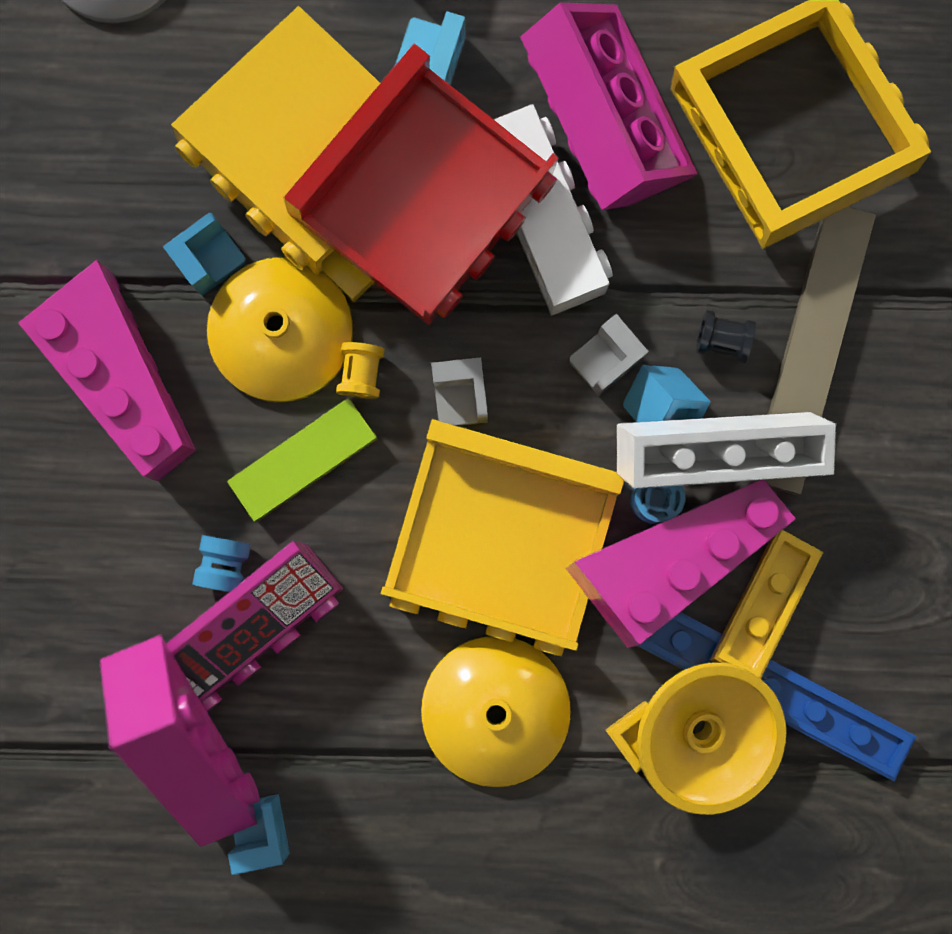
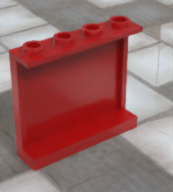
M414 43L291 187L283 199L288 214L426 324L430 325L437 315L445 319L463 297V294L458 289L469 276L477 280L485 272L495 257L489 251L502 237L508 242L517 233L526 220V217L521 212L530 201L534 199L537 203H541L558 180L553 176V172L559 157L552 153L547 161H545L430 70V55Z

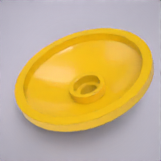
M269 258L256 261L240 269L220 288L208 315L207 338L210 353L216 366L232 385L247 395L260 400L291 402L317 393L338 375L344 366L345 354L341 352V345L344 342H352L353 321L349 305L341 289L323 271L317 276L307 266L300 270L288 258ZM272 316H281L283 318V325L277 331H269L267 329V322Z
M492 636L480 637L467 641L450 651L433 670L426 684L422 699L423 729L435 756L456 776L482 786H511L539 774L554 760L561 750L570 724L571 711L568 691L556 666L540 650L534 649V646L516 638L514 642ZM499 705L505 709L506 717L501 723L495 724L487 719L486 713L491 706Z
M706 663L690 667L669 679L648 703L638 731L637 748L640 765L653 789L665 801L676 808L704 815L727 812L753 799L766 787L774 776L784 753L786 722L782 707L774 692L764 681L750 671L727 663ZM700 721H705L703 730L694 734L693 729Z

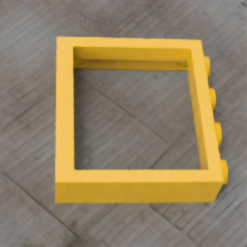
M808 0L675 66L670 89L762 249L918 172L931 153L926 132L919 124H914L904 108V99L901 91L894 83L888 82L879 67V58L874 47L870 43L863 41L855 28V20L850 8L845 3H840L839 0ZM818 26L895 154L781 210L709 87L707 80Z

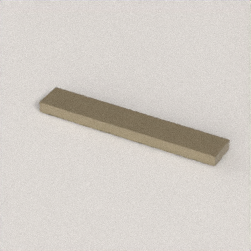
M846 207L820 221L768 415L811 412L822 417L876 214ZM806 476L764 480L773 489L800 495ZM750 480V482H752V483H755V482L759 481V480Z

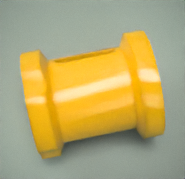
M342 343L341 352L345 354L342 383L337 385L336 393L349 397L378 399L380 390L376 388L379 359L385 357V348L366 343Z

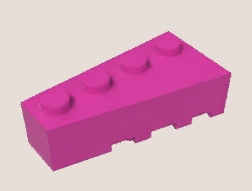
M95 260L18 322V324L140 474L145 478L159 481L194 453L196 449L170 394L166 391L158 373V367L138 331L135 318L124 301L119 290L121 288L114 273L98 260Z
M761 479L574 561L565 569L626 647L630 648L640 645L796 518L767 482Z
M160 635L101 659L111 749L193 840L202 847L256 825L257 820L253 804L259 802V793L255 781L250 773L244 774L241 770L234 752L226 745L162 636Z

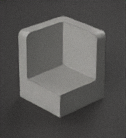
M615 314L601 326L597 335L571 355L569 362L599 397L640 363L649 351L621 318Z
M481 357L431 363L438 421L454 426L488 423Z

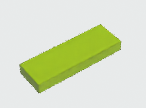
M347 398L236 474L227 483L253 521L259 522L378 439L350 398Z

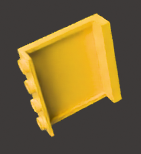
M298 6L171 124L177 140L174 148L192 168L196 169L201 165L213 176L210 179V183L224 199L231 203L236 198L248 210L245 214L247 219L264 236H267L270 232L274 234L284 244L281 248L284 255L297 268L303 270L307 266L318 276L322 272V261L334 249L287 213L283 197L380 82Z
M432 419L426 437L427 445L386 584L382 587L380 594L392 597L389 604L390 607L418 614L420 605L438 610L437 620L454 626L466 628L468 619L486 624L485 634L495 638L514 642L516 633L534 638L536 640L533 648L543 652L562 656L564 648L576 651L578 646L576 640L588 597L565 568L574 561L602 550L616 498L621 493L624 479L617 472Z

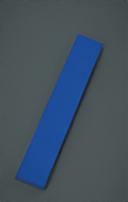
M679 612L637 646L682 670H686L697 665L714 663L710 658L722 634ZM770 659L761 680L776 695L782 707L786 725L895 781L917 736Z

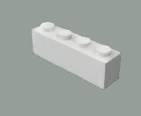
M533 104L494 119L545 161L554 153L551 146L556 145V139L547 117L539 119ZM557 161L553 176L558 180L543 201L537 203L532 199L521 212L526 217V220L517 231L551 316L604 295L609 286L608 278L613 276L605 252L602 249L595 251L589 234L593 233L594 229L587 209L584 205L577 207L570 190L575 188L571 171L565 161L559 163Z
M811 412L617 424V474L633 488L833 475L836 424Z

